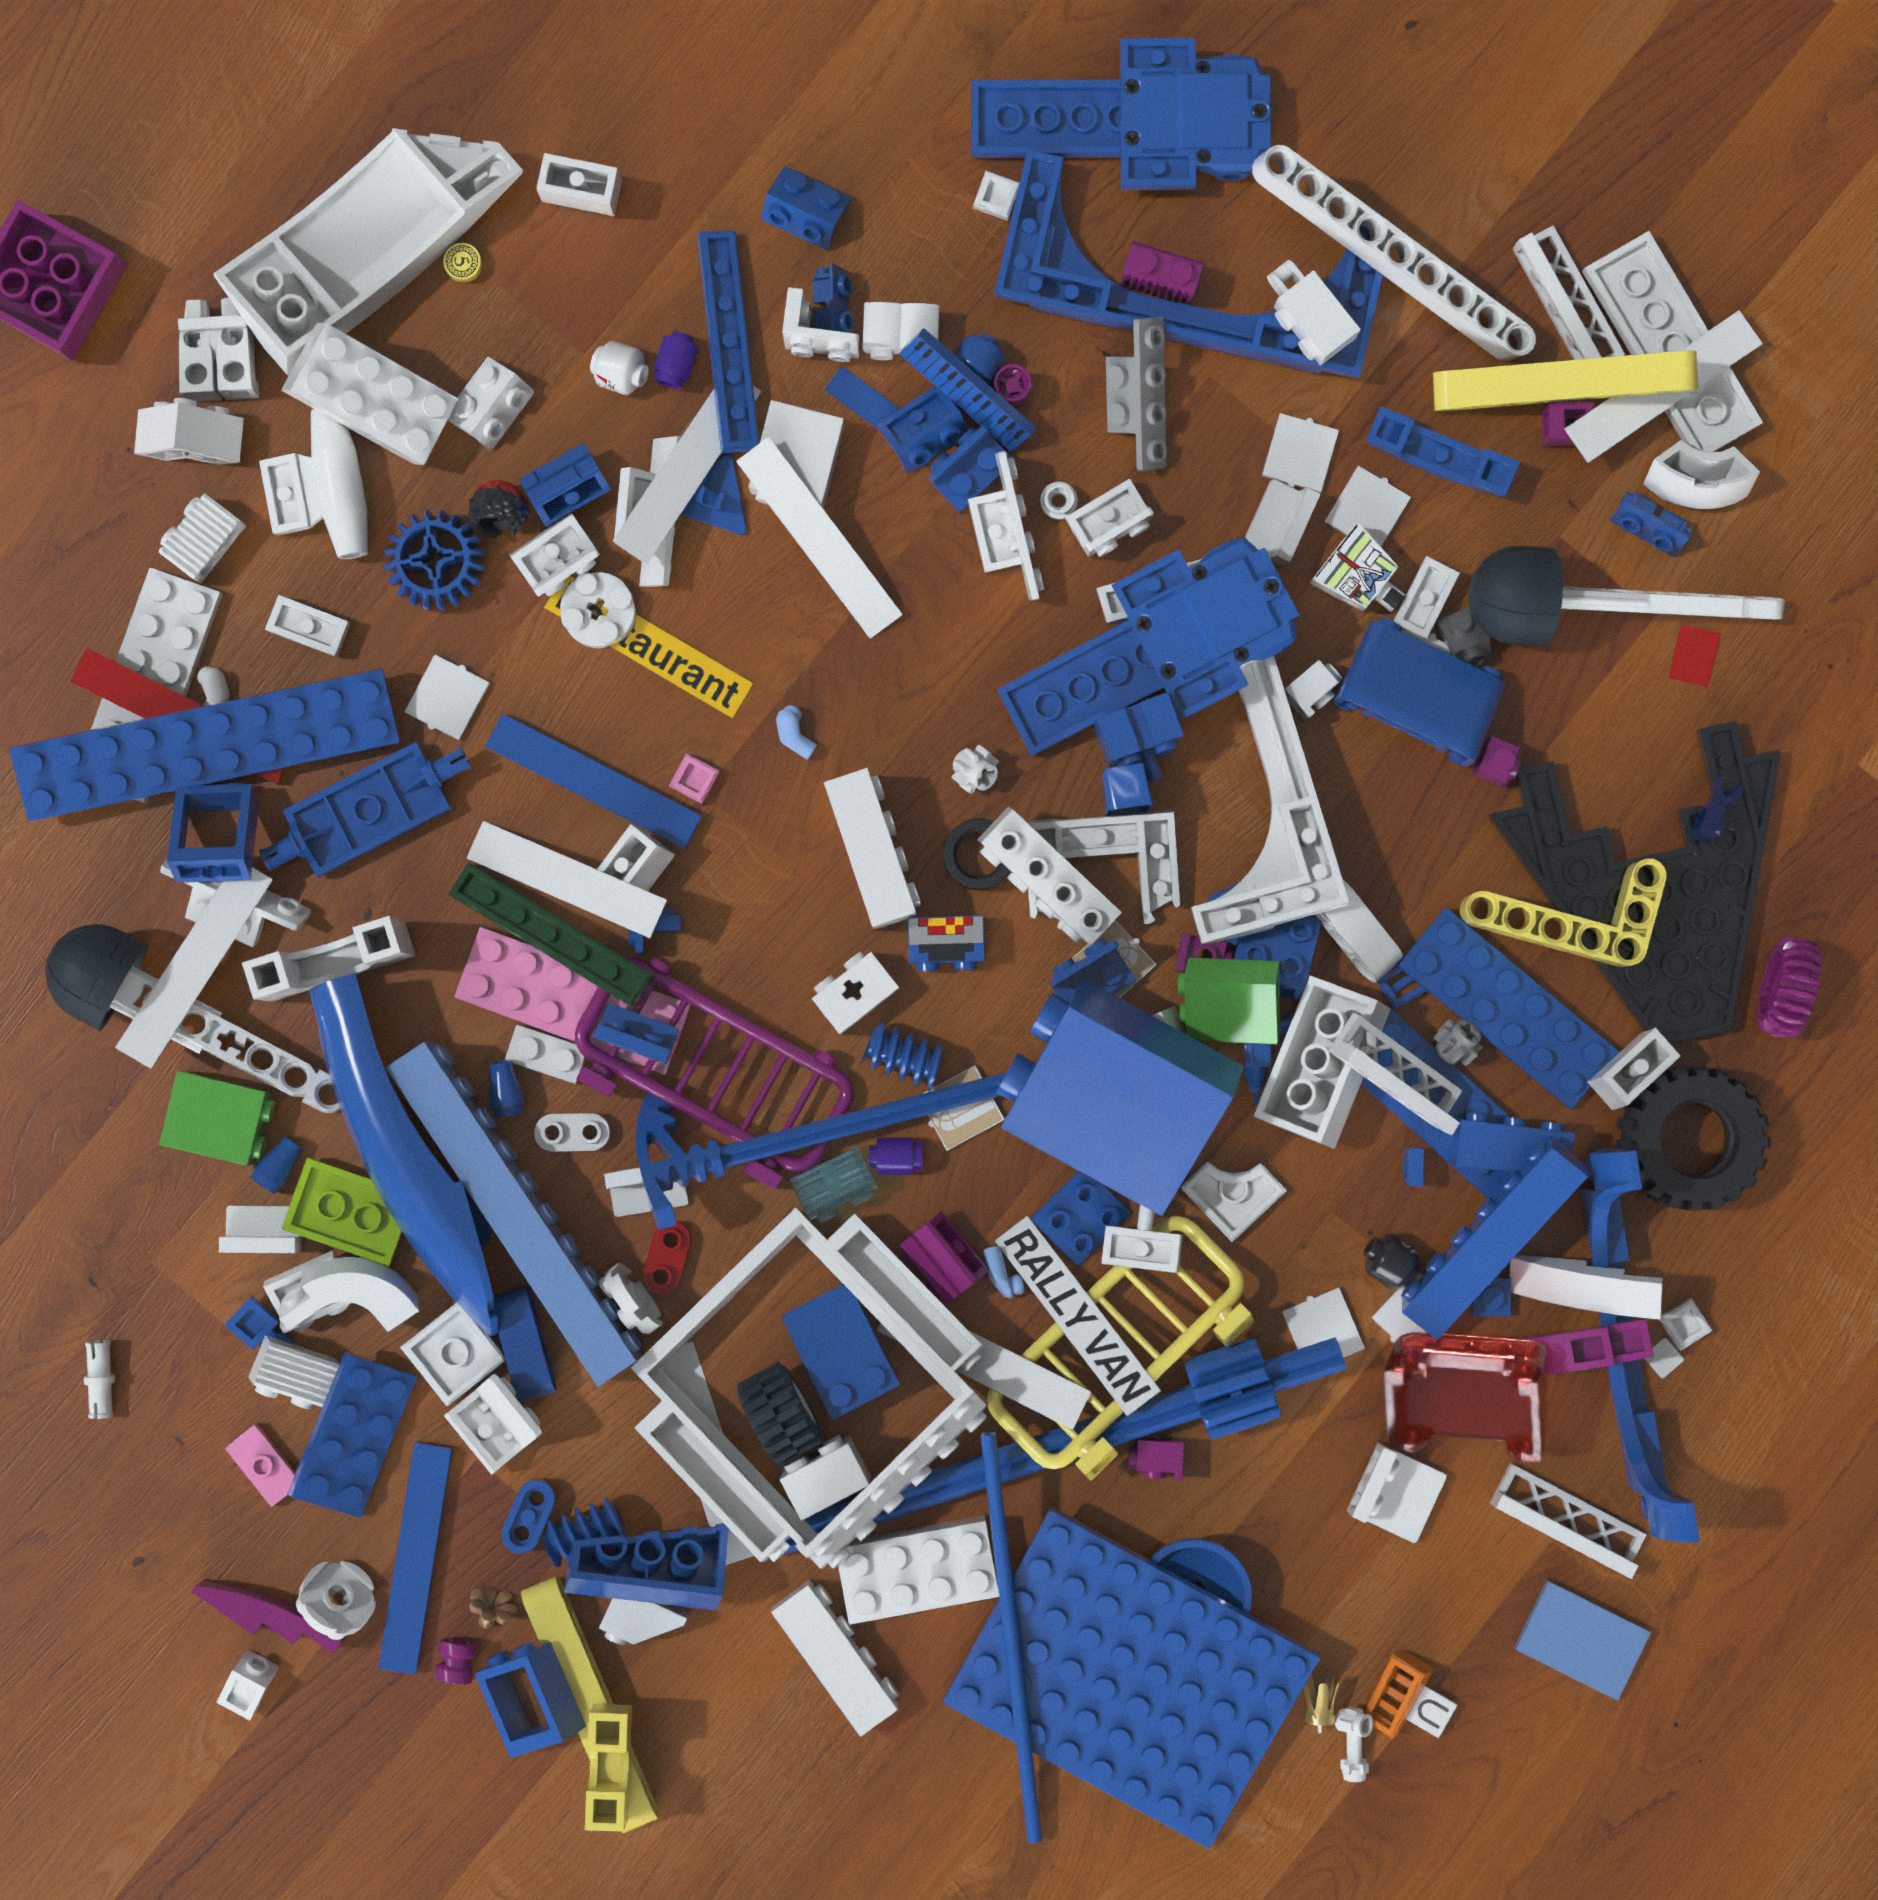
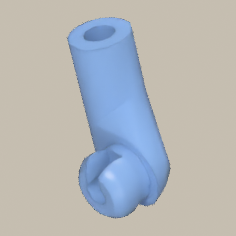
M788 705L778 712L776 718L779 739L783 745L809 760L818 745L800 733L799 721L802 713L798 707Z
M994 1246L983 1250L985 1265L989 1269L987 1271L988 1277L1003 1297L1013 1298V1295L1023 1294L1025 1289L1022 1277L1018 1274L1012 1277L1007 1275L1001 1247Z

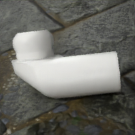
M203 667L197 675L198 682L202 684L207 698L203 706L228 701L230 692L223 673L217 668Z

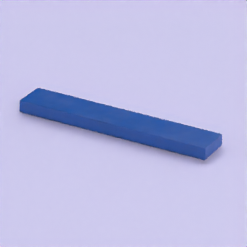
M703 231L697 234L720 449L721 453L749 452L759 444L736 231Z
M504 714L501 715L485 745L486 748L685 850L702 819L701 815Z
M423 1442L414 1443L378 1669L414 1675L418 1673L453 1447Z

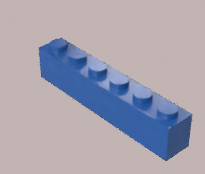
M1552 1136L1544 1144L1538 1142L1531 1148L1525 1158L1526 1164L1518 1172L1512 1170L1504 1178L1500 1185L1502 1190L1495 1198H1486L1476 1210L1475 1215L1477 1217L1468 1227L1462 1225L1450 1240L1452 1245L1445 1253H1436L1426 1266L1427 1272L1419 1281L1415 1279L1403 1290L1401 1294L1403 1298L1402 1313L1434 1339L1438 1340L1588 1177L1587 1164Z

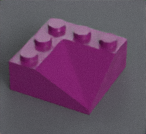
M17 200L0 230V320L73 362L127 264L113 251Z

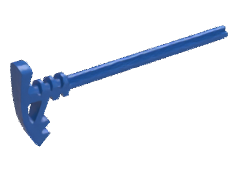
M1005 1072L727 1145H720L715 1140L708 1141L707 1149L703 1150L699 1144L690 1146L689 1154H685L670 1136V1134L677 1133L678 1131L675 1118L667 1115L672 1112L671 1105L647 1093L638 1115L635 1143L643 1186L657 1228L662 1230L676 1226V1217L672 1204L663 1193L672 1190L674 1182L684 1187L690 1185L691 1178L693 1177L698 1182L707 1181L709 1173H713L716 1178L724 1176L726 1169L730 1166L1001 1096L996 1091L1005 1076ZM652 1143L656 1144L666 1157V1160L651 1162L649 1159V1145Z

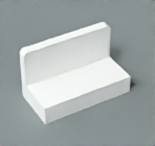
M1276 479L1271 480L1245 538L1258 550L1265 547L1272 562L1278 565L1289 563L1320 494L1309 488L1298 491Z
M640 1167L604 1174L606 1189L610 1188L613 1211L616 1217L651 1211L643 1186ZM677 1182L673 1183L672 1190L663 1192L673 1208L685 1206L689 1203L686 1186L681 1187Z
M231 1205L226 1208V1236L219 1237V1252L297 1253L302 1251V1236L281 1229L289 1206Z

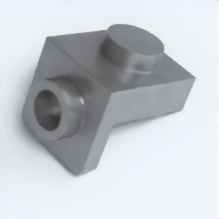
M1469 606L1436 620L1437 630L1454 657L1477 668L1492 659L1490 637L1475 622Z

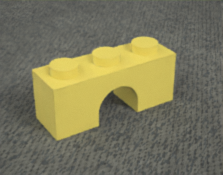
M594 1704L589 1712L588 1752H590V1776L586 1790L585 1830L624 1832L627 1825L632 1705Z

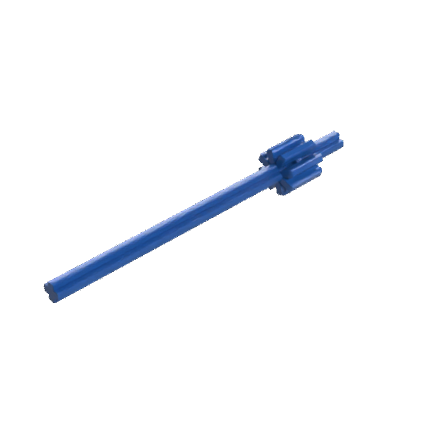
M1336 1337L1263 1360L1257 1341L1251 1338L1232 1344L1228 1348L1223 1347L1187 1359L1184 1365L1191 1385L1152 1397L1128 1416L1123 1412L1095 1441L1098 1442L1103 1437L1113 1447L1201 1417L1208 1437L1215 1440L1279 1419L1281 1411L1275 1393L1347 1369ZM1097 1416L1076 1422L1073 1430L1079 1435ZM1062 1428L1033 1437L1051 1454L1061 1452L1072 1441L1071 1437ZM1017 1442L997 1448L1001 1483L1046 1469L1036 1463ZM983 1453L932 1470L917 1487L911 1482L901 1492L905 1499L891 1513L888 1514L883 1510L873 1521L879 1524L986 1489ZM858 1495L840 1500L804 1520L819 1534ZM791 1537L786 1541L790 1547L783 1555L798 1550L795 1547L797 1543Z

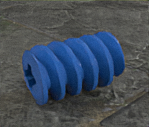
M881 1022L871 1034L860 1065L868 1056L871 1057V1069L876 1070L882 1062H885V1074L888 1076L898 1067L899 1080L904 1081L910 1073H913V1085L918 1086L926 1078L927 1091L930 1092L943 1060L941 1044H936L929 1052L927 1039L923 1038L917 1046H914L913 1033H909L901 1041L899 1040V1028L895 1027L889 1035H886L885 1023Z
M604 1497L603 1510L600 1511L592 1502L589 1503L588 1516H585L579 1508L575 1509V1521L571 1522L566 1514H562L561 1527L559 1528L551 1519L547 1520V1532L543 1534V1540L553 1565L559 1568L562 1566V1556L568 1561V1556L575 1540L618 1536V1532L620 1535H624V1537H628L618 1508L608 1497Z

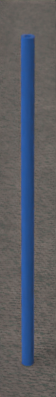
M986 1432L980 1436L1028 1843H1039L1043 1839L996 1433Z

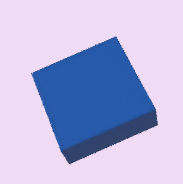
M1405 1148L1403 1149V1183L1406 1186L1423 1187L1424 1149Z

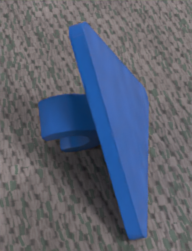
M727 454L711 467L680 515L738 535H744L746 533V525L732 456Z

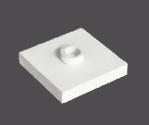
M457 1302L400 1347L446 1406L453 1403L506 1360L504 1352L494 1339L489 1337Z

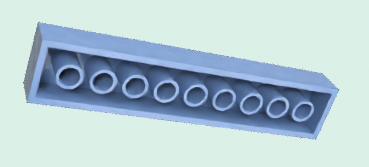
M421 1043L388 1065L386 1069L597 1387H599L643 1356L640 1350L644 1346L642 1340L634 1329L629 1330L625 1328L617 1314V1311L620 1310L619 1305L614 1298H605L598 1287L599 1275L590 1264L587 1266L583 1265L577 1256L581 1249L570 1233L563 1235L556 1224L560 1220L559 1215L548 1201L542 1203L535 1191L539 1189V1186L528 1170L524 1172L520 1170L514 1161L519 1157L516 1150L507 1139L501 1140L494 1131V1128L498 1125L492 1114L486 1107L483 1109L478 1107L473 1097L477 1093L470 1081L465 1076L462 1078L458 1076L452 1068L456 1061L445 1045L440 1047L437 1043Z

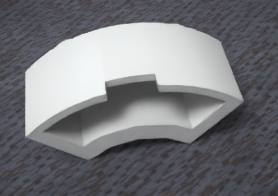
M1680 440L1653 460L1643 484L1660 498L1674 504L1695 509H1715L1732 505L1746 498L1760 471L1734 446L1722 452H1704L1694 449Z

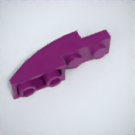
M1646 1318L1495 1341L1502 1380L1612 1366L1615 1363L1654 1357Z

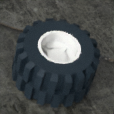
M780 1362L770 1365L737 1384L738 1398L762 1446L777 1465L784 1468V1466L824 1445L822 1430L808 1401L790 1371Z

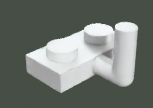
M1140 1205L1137 1229L1106 1226L1101 1264L1178 1273L1183 1235L1152 1231L1153 1218L1158 1214Z

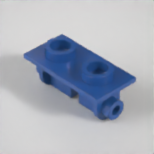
M829 263V268L816 269V275L813 276V303L816 305L826 303V309L814 310V328L851 333L853 329V319L849 312V296L852 293L851 278L848 275V271L833 263Z
M1626 491L1619 503L1620 506L1609 519V521L1620 526L1624 531L1636 535L1653 545L1657 550L1665 552L1672 557L1688 541L1692 530L1691 527L1687 526L1688 521L1679 518L1663 509L1659 517L1654 516L1653 513L1657 504L1639 495L1636 491L1634 494Z

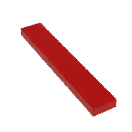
M86 648L70 682L142 718L203 706ZM286 767L255 774L278 785Z

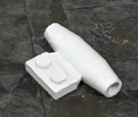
M313 409L311 410V457L292 453L259 461L272 532L280 536L311 529L320 520L324 519L339 559L365 556L368 554L367 505L355 445L346 426Z

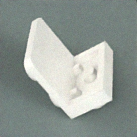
M495 1374L490 1376L474 1392L444 1415L491 1475L542 1434L539 1427L540 1421L536 1414L528 1407L523 1408L515 1398L516 1391L509 1381L505 1378H499Z

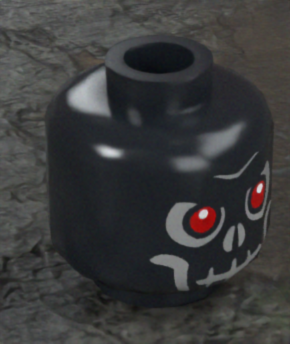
M1394 1233L1386 1234L1380 1239L1377 1237L1372 1238L1363 1251V1255L1366 1257L1364 1266L1366 1273L1388 1289H1397L1401 1286L1403 1288L1408 1287L1420 1272L1422 1264L1419 1262L1418 1250Z

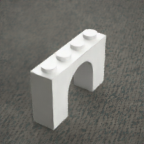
M386 916L352 927L354 934L331 943L297 952L286 953L277 951L243 962L242 965L253 999L274 1002L308 991L319 984L354 973L358 975L416 956L405 920Z

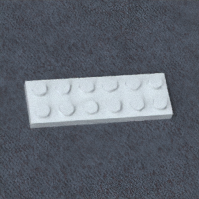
M1650 231L1590 264L1582 271L1631 355L1680 351L1708 332L1707 327ZM1730 366L1701 385L1698 390H1694L1665 410L1681 440L1690 447L1704 452H1715L1763 423Z
M149 568L115 662L186 697L223 594L202 585ZM102 698L91 730L144 718ZM150 796L134 800L147 804Z

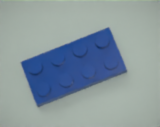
M345 1351L289 1488L288 1494L290 1497L361 1518L417 1376L414 1373Z

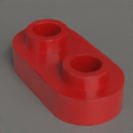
M676 1221V1226L662 1230L656 1228L643 1270V1282L646 1288L656 1295L669 1294L680 1284L691 1245V1233L682 1222ZM667 1233L677 1235L678 1243L676 1246L669 1247L666 1245L664 1239ZM658 1269H663L668 1273L666 1283H659L655 1280V1272Z

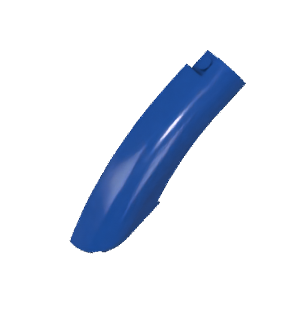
M356 974L342 976L310 989L309 994L319 1026L318 1037L327 1070L344 1121L369 1177L396 1224L433 1276L489 1337L497 1335V1316L495 1312H491L494 1310L492 1288L462 1181L453 1182L429 1151L402 1107L377 1051Z

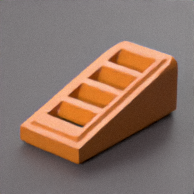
M1402 1649L1392 1654L1364 1711L1365 1714L1372 1716L1373 1727L1392 1739L1396 1738L1433 1671L1431 1666ZM1400 1668H1401L1402 1670H1404L1405 1672L1409 1673L1410 1675H1412V1676L1414 1677V1679H1413L1412 1677H1410L1409 1675H1407L1406 1673L1402 1672V1671L1400 1670ZM1396 1680L1407 1687V1693L1392 1684V1682ZM1386 1693L1401 1702L1400 1707L1384 1697ZM1380 1706L1394 1715V1720L1391 1721L1377 1712V1708Z

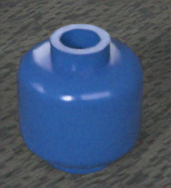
M987 334L966 336L954 354L990 387L994 383L997 372L1005 364V356L999 347V342Z

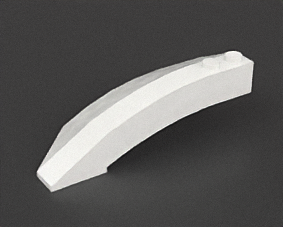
M392 128V132L334 185L274 232L214 273V277L263 348L282 370L289 375L316 323L326 322L347 334L404 289L464 235L523 173V170L499 142L483 140V144L461 141V137L430 133V137L407 134V130Z

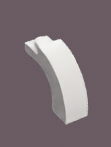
M334 1258L319 1262L302 1271V1289L300 1287L294 1288L283 1297L282 1303H280L279 1319L290 1330L324 1306L337 1302H351L368 1309L386 1331L389 1332L419 1311V1297L410 1284L388 1266L364 1258Z

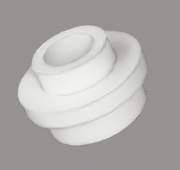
M1064 482L1049 484L1043 490L1040 498L1043 512L1048 517L1056 520L1065 519L1066 516L1073 513L1078 502L1077 494L1073 487ZM1056 495H1061L1065 498L1066 504L1060 508L1055 507L1052 504V498Z

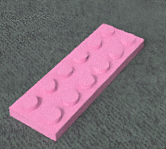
M480 927L454 997L575 1042L574 1032L577 1023L598 986L533 946ZM652 990L639 1014L668 1025L681 1000ZM612 995L609 997L589 1034L591 1043L609 1053L613 1045L593 1038L598 1023L602 1021L607 1005L613 1004L629 1011L634 1009ZM688 1003L675 1027L679 1030L667 1065L656 1061L651 1070L664 1075L667 1074L692 1004ZM622 1048L619 1049L615 1056L642 1067L646 1065L649 1059Z

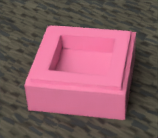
M686 753L669 787L703 805L720 771Z

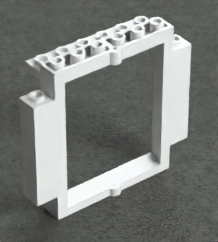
M795 1208L631 1367L662 1400L635 1429L760 1562H765L768 1558L775 1562L790 1547L786 1541L791 1537L797 1543L795 1547L806 1558L810 1557L820 1569L825 1568L828 1564L835 1568L850 1553L845 1547L855 1537L862 1541L875 1529L877 1524L873 1519L883 1510L888 1514L891 1513L905 1499L901 1492L911 1482L917 1487L932 1472L928 1465L938 1455L944 1460L958 1447L960 1443L956 1438L966 1428L971 1433L987 1418L983 1411L988 1406L956 1374L961 1368L967 1373L982 1358L979 1351L983 1346L855 1213L827 1240ZM796 1235L955 1399L819 1534L805 1520H800L796 1510L661 1368Z

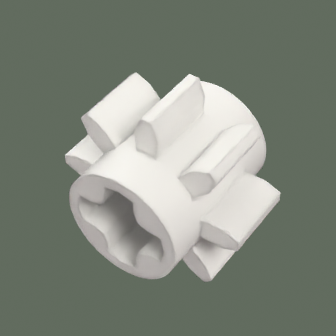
M978 745L975 751L965 748L956 755L953 761V770L956 773L952 775V779L970 794L976 788L985 791L997 779L998 771L995 766L999 763V760L993 757L991 752L981 745Z

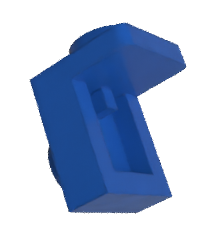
M663 908L653 933L684 932V917L674 915V909ZM629 929V947H635L637 955H646V936Z

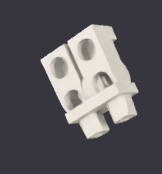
M229 298L221 299L222 316L210 317L209 303L206 300H187L184 318L178 319V330L180 331L179 393L184 398L197 402L222 401V396L226 400L260 398L259 384L256 381L254 333Z

